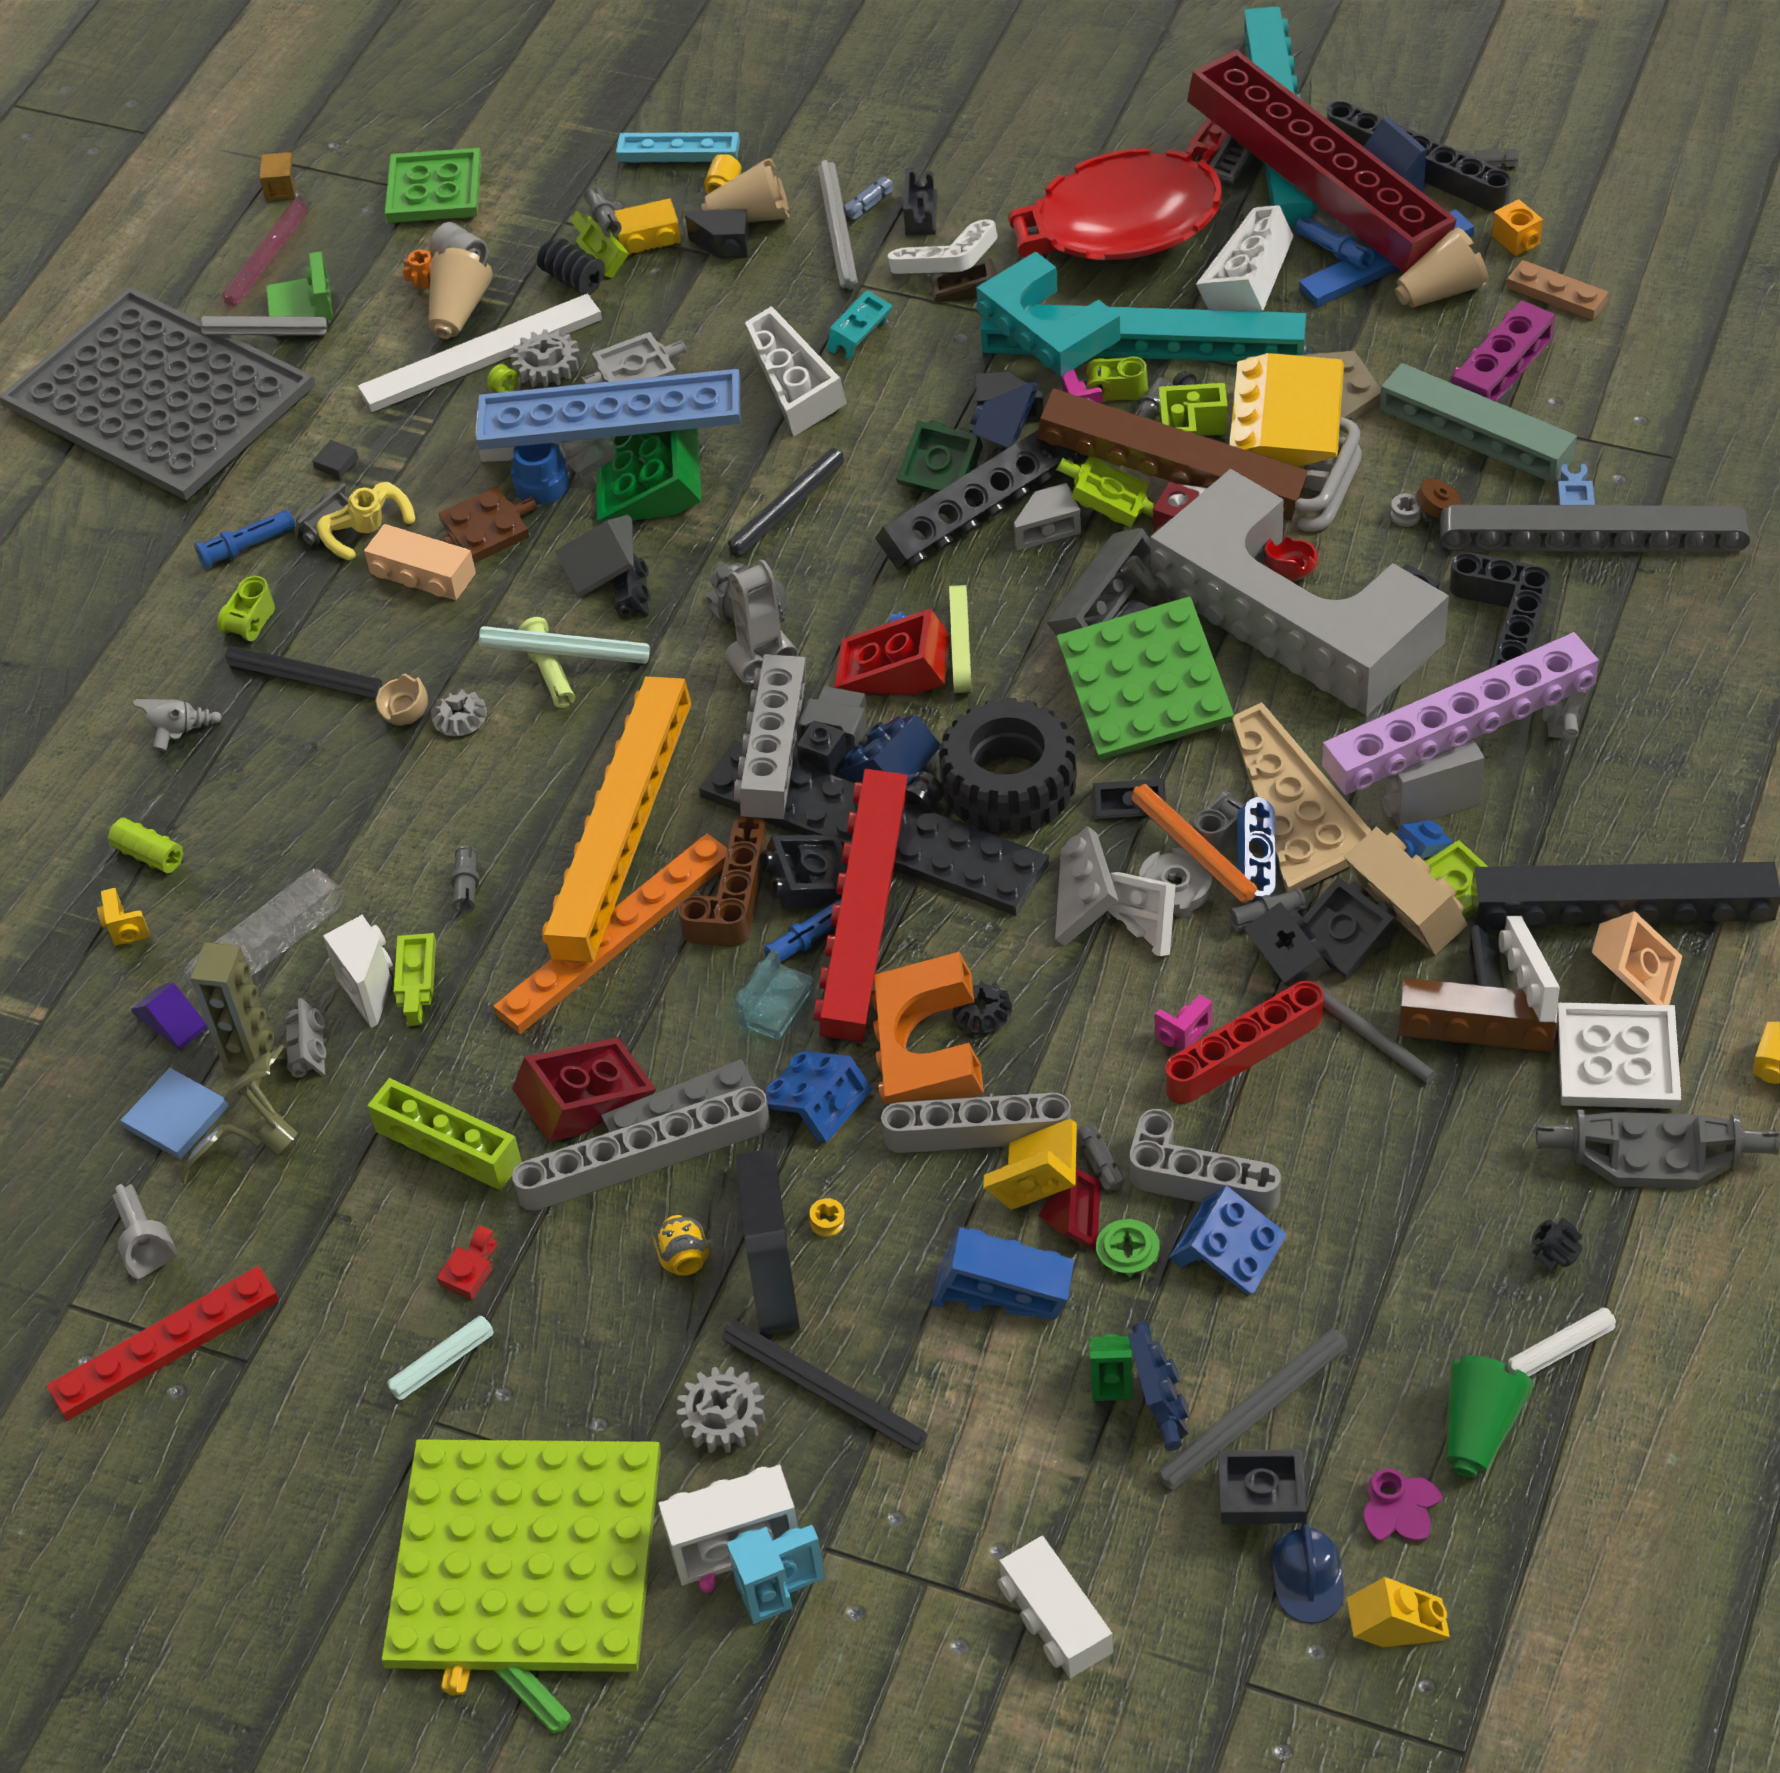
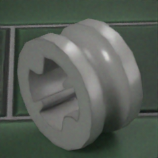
M1404 493L1393 498L1390 517L1395 524L1409 527L1420 521L1421 508L1416 501L1415 495Z

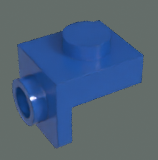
M1429 820L1402 824L1396 835L1406 846L1404 851L1411 858L1418 855L1422 860L1425 857L1434 856L1454 843L1443 833L1441 826Z

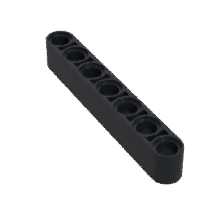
M1336 101L1327 107V120L1363 147L1383 119H1385L1345 101ZM1399 125L1426 149L1424 183L1491 212L1509 204L1511 185L1509 173Z

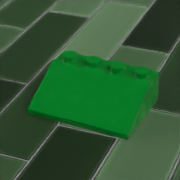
M698 428L595 439L597 521L600 524L625 515L630 516L632 521L675 516L702 502Z

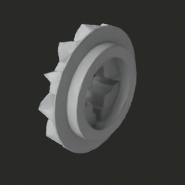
M463 689L457 695H452L448 692L445 699H436V707L431 709L432 723L439 732L445 735L463 736L472 733L486 719L487 710L484 699H479L476 692L466 694ZM464 708V713L457 712L453 715L452 710L459 711Z

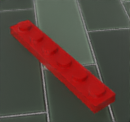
M258 1265L46 1386L66 1421H69L279 1301V1298Z

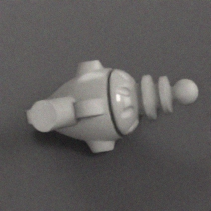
M135 699L133 701L134 707L144 710L147 722L157 728L153 748L159 751L167 750L169 738L177 740L181 737L182 733L189 732L196 724L198 728H201L203 723L205 726H208L209 721L219 723L222 718L218 712L209 714L208 709H205L203 712L201 707H198L196 711L189 703H184V701Z

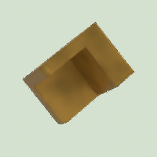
M290 152L262 155L260 182L266 202L296 199V188L292 176L293 158Z

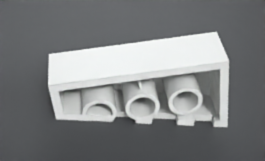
M772 306L745 322L753 350L793 437L847 404L840 377Z

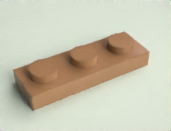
M1524 260L1520 262L1507 278L1508 289L1590 320L1596 318L1607 304L1609 298L1608 291Z

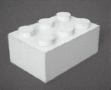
M780 1465L771 1468L760 1467L751 1471L748 1475L732 1480H719L707 1488L691 1493H677L668 1500L659 1502L667 1540L681 1585L701 1580L702 1577L711 1573L717 1575L732 1570L727 1542L734 1540L742 1532L748 1530L757 1531L766 1527L773 1541L780 1538L786 1531L798 1528L795 1508Z

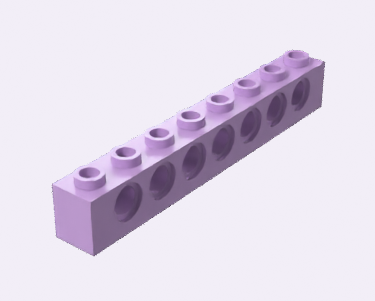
M1573 632L1324 741L1322 767L1344 795L1358 789H1365L1372 783L1390 775H1397L1412 765L1428 761L1437 754L1453 747H1460L1473 738L1495 731L1500 726L1516 719H1523L1530 713L1546 706H1552L1561 699L1577 692L1588 690L1596 684L1599 660L1577 634Z

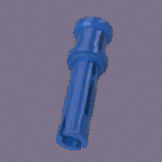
M286 509L232 533L226 530L222 531L219 537L205 543L198 541L194 543L195 551L204 569L208 570L212 568V564L228 557L231 559L237 558V555H240V551L295 529V522L289 510Z

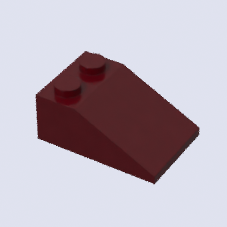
M619 1037L524 1057L512 1090L547 1140L552 1142L582 1135L603 1123L602 1114L655 1093L656 1088Z

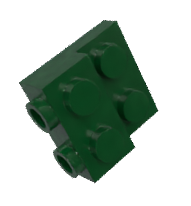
M917 420L896 477L898 484L936 494L976 468L983 449L980 436L973 434V430L968 428L956 430L948 428L939 421L930 420L929 422Z

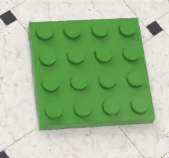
M1191 596L1057 635V642L1098 761L1232 722L1234 713Z

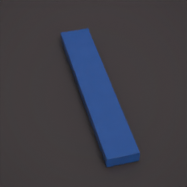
M1457 210L1449 212L1457 219L1454 229L1460 228L1464 230L1469 237L1474 235V226ZM1372 247L1370 249L1374 253V259L1370 266L1366 264V269H1361L1354 263L1344 260L1300 280L1299 290L1318 307L1399 270V268Z

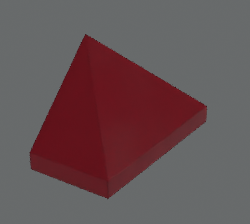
M1076 1168L1075 1186L1051 1195L1038 1216L1066 1237L1091 1251L1096 1249L1101 1182Z

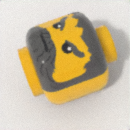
M671 1216L654 1233L653 1243L659 1261L664 1270L679 1276L696 1273L701 1269L709 1256V1246L703 1228L699 1221L691 1217Z

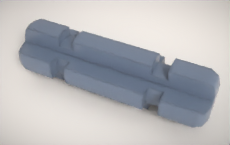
M885 176L880 177L874 184H871L856 195L854 199L847 202L843 206L845 216L851 220H856L863 212H866L881 201L883 197L893 191L891 179L888 180Z

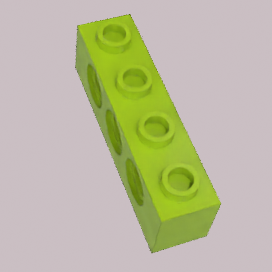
M391 1078L385 1082L367 1105L375 1132L500 1191L511 1178L514 1168L522 1163L514 1135Z

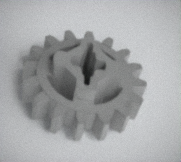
M544 329L542 334L539 335L531 332V338H520L521 345H514V353L510 354L513 370L520 376L522 383L530 380L532 387H535L539 382L543 383L544 388L548 387L549 383L553 381L560 385L562 377L566 379L572 378L571 371H578V363L581 362L577 341H571L570 334H565L561 337L560 330H556L553 334H548L547 329Z
M712 1367V1376L706 1378L704 1374L699 1372L697 1373L698 1383L696 1385L689 1382L685 1383L686 1395L678 1396L679 1410L676 1412L684 1437L692 1436L693 1445L696 1448L706 1442L709 1453H713L717 1445H723L725 1452L729 1453L731 1443L737 1442L743 1448L746 1446L744 1437L747 1434L752 1437L758 1436L756 1424L765 1423L763 1411L766 1409L764 1395H761L758 1382L750 1384L747 1372L742 1373L739 1377H735L734 1367H729L726 1374L720 1375L718 1368Z

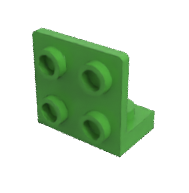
M322 251L309 253L310 266L305 267L306 279L267 285L269 317H324L326 321L333 320L329 279Z

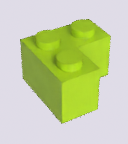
M1225 383L1159 387L1160 423L1200 436L1227 435L1228 405Z

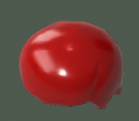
M1285 536L1282 542L1277 545L1274 544L1273 540L1269 539L1264 547L1267 567L1291 582L1304 579L1312 574L1317 567L1318 553L1314 545L1305 540H1292Z

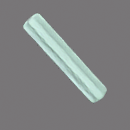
M478 1316L389 1379L387 1385L390 1392L398 1400L404 1399L492 1336L493 1330L490 1323L483 1316Z

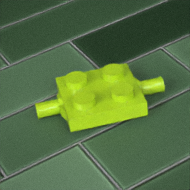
M1090 455L1081 467L1062 458L1057 471L1074 478L1075 488L1071 498L1077 500L1082 506L1093 508L1107 515L1112 521L1123 523L1129 527L1133 525L1137 515L1141 512L1153 518L1152 509L1155 504L1147 500L1148 483Z

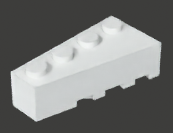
M1279 205L1253 208L1196 283L1208 310L1253 312L1264 310L1293 239V234Z

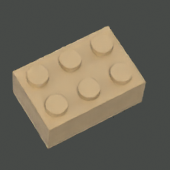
M1376 826L1344 858L1358 883L1378 903L1382 901L1397 913L1395 919L1436 955L1468 925L1461 913L1465 908L1454 897L1457 893L1446 880L1440 878L1436 881L1429 874L1431 872L1430 867L1418 855L1411 858L1404 851L1406 846L1395 834L1390 832L1388 835H1385Z

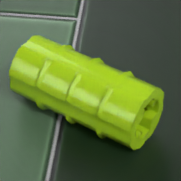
M120 818L109 830L108 840L110 846L122 851L124 855L134 857L139 862L143 861L149 864L151 868H157L168 874L172 873L182 861L184 855L182 845L170 840L167 836L157 834L153 829L143 827L139 822L135 823L126 818Z

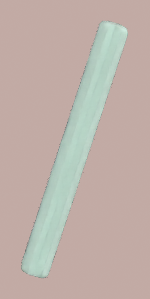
M485 626L481 627L479 631L478 642L481 647L643 664L648 662L650 647L647 643Z

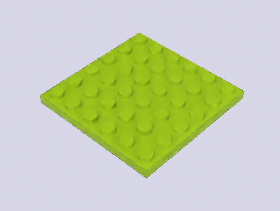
M417 1439L382 1655L384 1668L454 1669V1665L463 1666V1669L506 1670V1666H516L521 1670L638 1672L661 1455L660 1443L631 1441Z

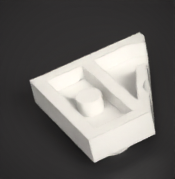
M1121 872L1110 873L1119 901L1107 911L1117 920L1123 921L1127 929L1136 937H1144L1153 946L1152 952L1155 955H1170L1176 884Z

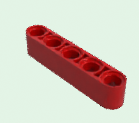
M1311 981L1298 982L1173 1055L1166 1063V1094L1168 1097L1180 1104L1192 1102L1317 1028L1323 1018L1324 996L1321 987Z

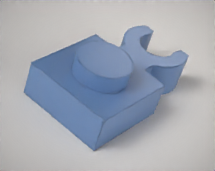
M1567 464L1562 465L1561 481H1558L1557 488L1558 505H1595L1593 481H1586L1587 466L1585 464H1581L1580 472L1577 474L1570 473Z

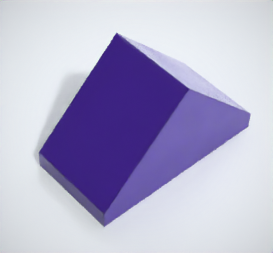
M175 983L158 986L131 1008L135 1016L180 1051L208 1028L206 1022Z

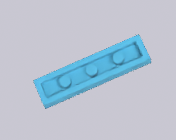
M739 132L620 133L616 155L618 162L631 163L712 162L713 158L720 154L731 155L737 160L740 138Z

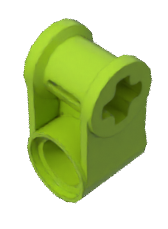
M1098 358L1090 361L1086 366V375L1089 378L1086 390L1098 388L1099 384L1103 385V402L1114 400L1135 401L1148 393L1147 368L1145 361L1141 358ZM1098 368H1101V376H1098Z
M251 576L239 583L230 600L219 612L217 619L219 632L224 634L236 633L242 635L244 640L251 642L258 637L262 627L275 610L271 592L264 578Z

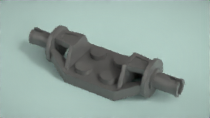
M1576 1110L1575 1121L1572 1122V1125H1542L1541 1123L1536 1125V1149L1570 1148L1575 1154L1576 1164H1584L1613 1185L1622 1187L1697 1189L1726 1170L1738 1168L1740 1157H1742L1743 1153L1778 1155L1780 1137H1777L1779 1136L1778 1129L1743 1130L1739 1114H1731L1729 1119L1695 1114L1612 1112L1585 1115L1584 1110ZM1586 1141L1609 1144L1610 1157L1586 1148ZM1726 1145L1728 1152L1705 1159L1706 1147Z

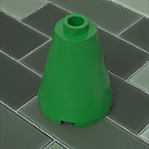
M1463 1355L1459 1363L1456 1358L1453 1359L1450 1367L1446 1461L1453 1466L1452 1471L1464 1477L1475 1478L1477 1473L1487 1472L1533 1389V1381L1527 1374L1519 1369L1516 1376L1505 1372L1506 1363L1495 1359Z

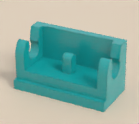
M866 290L830 327L827 351L835 354L841 345L846 350L845 359L850 360L855 354L856 347L877 325L882 326L887 321L888 313L892 310L893 305Z

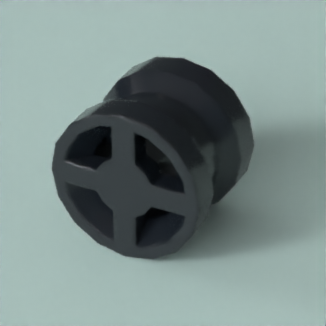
M919 771L913 776L912 784L907 785L905 802L929 812L933 808L932 804L939 802L944 796V788L940 781L932 774Z

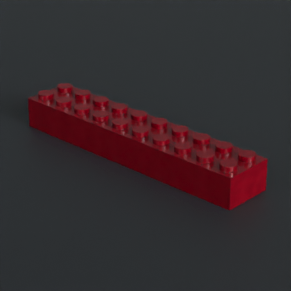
M1238 50L1192 72L1187 97L1189 104L1404 273L1446 234L1454 230L1457 221L1455 217Z

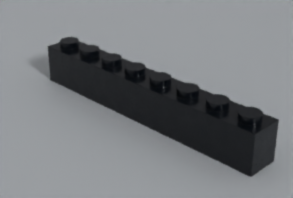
M1775 862L1474 867L1470 890L1475 925L1490 926L1506 925L1507 916H1522L1525 924L1531 926L1539 924L1574 925L1578 923H1603L1634 911L1647 923H1688L1695 921L1762 922L1765 920H1776L1780 905V886Z

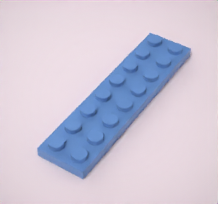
M739 369L479 395L477 445L479 450L741 424Z

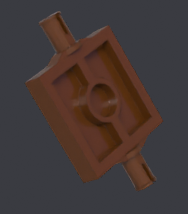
M495 486L439 512L440 522L448 533V536L439 541L471 550L473 563H476L529 538L528 528L520 516L537 510L536 503L532 497H529L514 505Z

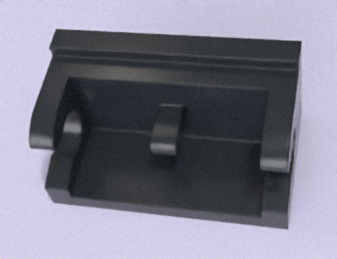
M905 168L903 201L905 235H936L938 190L934 189L933 174L929 170L926 171L927 180L925 182H918L914 168Z

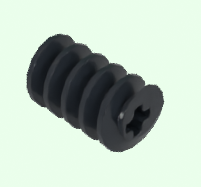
M564 238L545 242L540 247L537 255V265L540 270L547 272L551 277H555L558 281L565 283L566 286L573 288L578 293H582V295L587 293L590 295L595 292L604 277L605 264L602 260L596 259L594 255L586 253L584 249L578 248L577 245L569 243Z

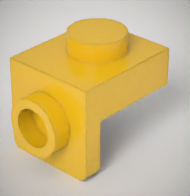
M116 888L101 891L103 906L97 907L98 916L102 928H108L114 946L132 943L149 937V930L141 911L138 910L124 914Z

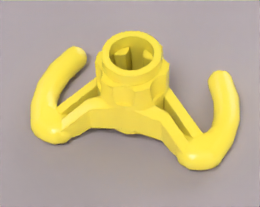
M381 482L376 484L373 489L359 488L349 496L348 505L339 511L321 517L316 524L320 539L329 550L337 556L351 561L356 556L355 551L340 543L332 535L333 530L352 527L361 533L376 531L382 521L381 507L388 498L393 499L398 504L404 522L411 525L415 522L413 506L408 497L399 488L389 482Z

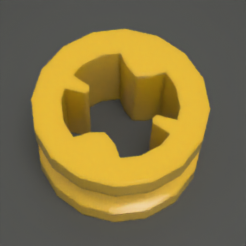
M823 1198L817 1200L811 1206L810 1227L815 1234L822 1237H831L842 1230L844 1226V1208L837 1200ZM823 1213L828 1217L834 1215V1221L820 1220V1215Z

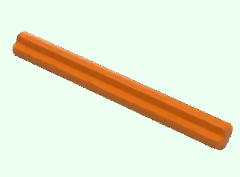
M1142 784L1140 787L1136 786L1133 789L1132 801L1242 903H1246L1249 900L1252 901L1255 898L1256 885L1148 785Z

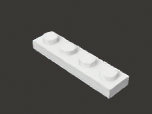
M1507 916L1505 930H1501L1499 933L1500 952L1505 954L1509 969L1514 971L1517 977L1518 987L1524 990L1528 1006L1533 1007L1539 1021L1554 1022L1560 986L1522 916Z

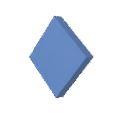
M169 1068L120 1121L126 1130L181 1160L229 1105L228 1102L223 1100L224 1097Z

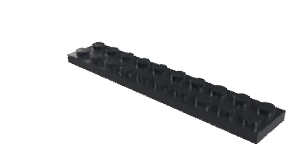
M734 739L699 787L701 798L741 812L740 801H734V788L736 779L742 780V778H738L740 756L746 757V755H742L743 742ZM793 761L784 819H762L765 822L799 835H838L844 849L845 842L852 843L853 834L847 833L850 812H857L858 804L853 803L855 784ZM905 802L893 870L1017 916L1048 867L1049 855L936 813L926 812L917 806Z

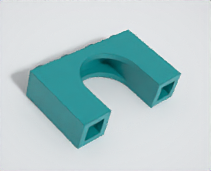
M1037 252L976 287V307L979 314L984 319H988L995 324L1003 334L1009 335L1018 342L1025 351L1037 357L1045 367L1051 368L1060 376L1065 375L1120 341V316L1100 300L1095 301L1076 314L1061 320H1041L1027 313L1030 308L1057 292L1056 267Z

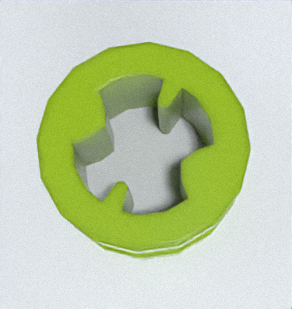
M504 364L496 365L490 371L487 378V387L496 393L514 391L518 384L517 372L509 369Z

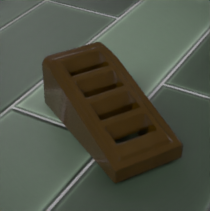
M989 258L976 262L974 266L967 270L942 272L932 275L935 301L977 298L976 287L998 275L992 259ZM944 284H949V288L944 289Z

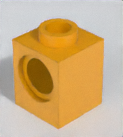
M1518 199L1494 211L1492 237L1513 255L1517 256L1541 244L1543 219Z

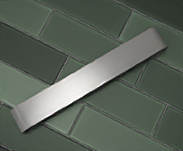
M744 1087L526 1160L518 1164L512 1173V1181L518 1202L526 1210H540L759 1136L770 1125L766 1094L758 1087Z

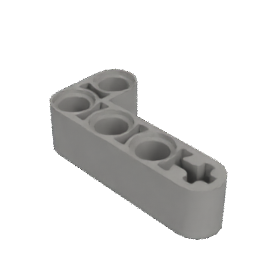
M1152 1109L1141 1115L1130 1150V1180L1137 1189L1202 1202L1205 1197L1228 1186L1262 1214L1273 1212L1278 1208L1280 1204L1281 1174L1274 1165L1174 1145V1121L1168 1112L1161 1109Z

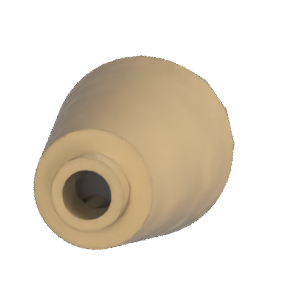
M771 158L763 160L705 196L706 203L701 204L702 210L747 209L748 223L784 220L790 217L787 212L789 206L780 178L773 176L772 170H775L776 167Z
M1460 228L1451 230L1397 280L1398 287L1395 288V293L1403 305L1408 304L1411 308L1474 290L1487 284L1485 282L1488 281L1489 277L1483 258L1479 252L1474 254L1469 245L1473 244V241L1464 230Z
M446 248L442 254L438 255V251L435 252L431 260L428 326L439 338L449 339L459 334L491 283L493 276L491 266L488 263L486 267L479 262L480 256L473 252L459 248Z

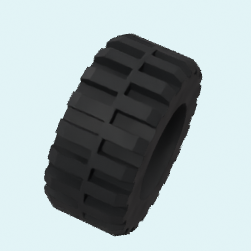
M1006 698V701L997 702L996 699L988 700L984 706L979 707L975 705L969 708L965 716L960 714L952 722V727L949 726L942 736V743L939 746L941 784L944 788L945 800L963 821L969 819L970 825L980 830L986 827L989 828V832L1001 834V830L1010 831V834L1021 833V829L1029 828L1031 831L1041 827V822L1046 821L1049 823L1056 818L1058 810L1061 812L1065 810L1070 803V798L1075 793L1077 778L1075 739L1072 732L1068 729L1066 722L1059 716L1055 717L1054 711L1044 705L1039 708L1034 701L1025 699V702H1017L1016 698ZM1003 757L1023 758L1035 764L1023 772L1009 775L995 774L981 768L988 762Z

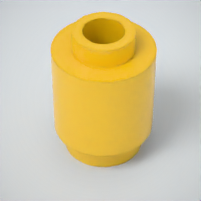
M720 154L713 158L704 180L707 195L740 175L741 165L733 156Z

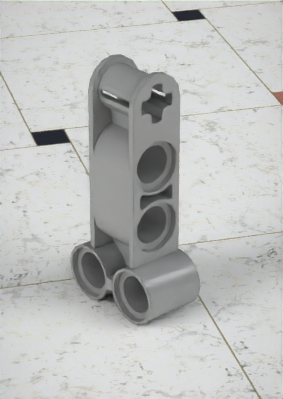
M762 559L752 568L738 574L736 572L729 574L737 641L727 648L724 658L739 679L747 685L754 684L755 669L762 668L764 654L798 657L797 649L780 629L774 576L768 564Z

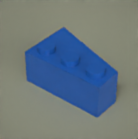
M959 1227L938 1266L931 1306L944 1307V1302L947 1300L969 1303V1310L981 1311L982 1304L1006 1307V1314L1057 1319L1068 1301L1074 1259L1063 1257L1055 1251H1042L1028 1247L1016 1240H1003L989 1236L977 1229Z

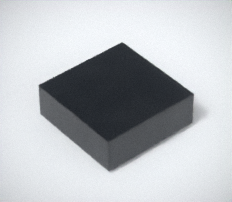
M330 440L314 457L312 463L314 469L341 478L359 456L357 449Z

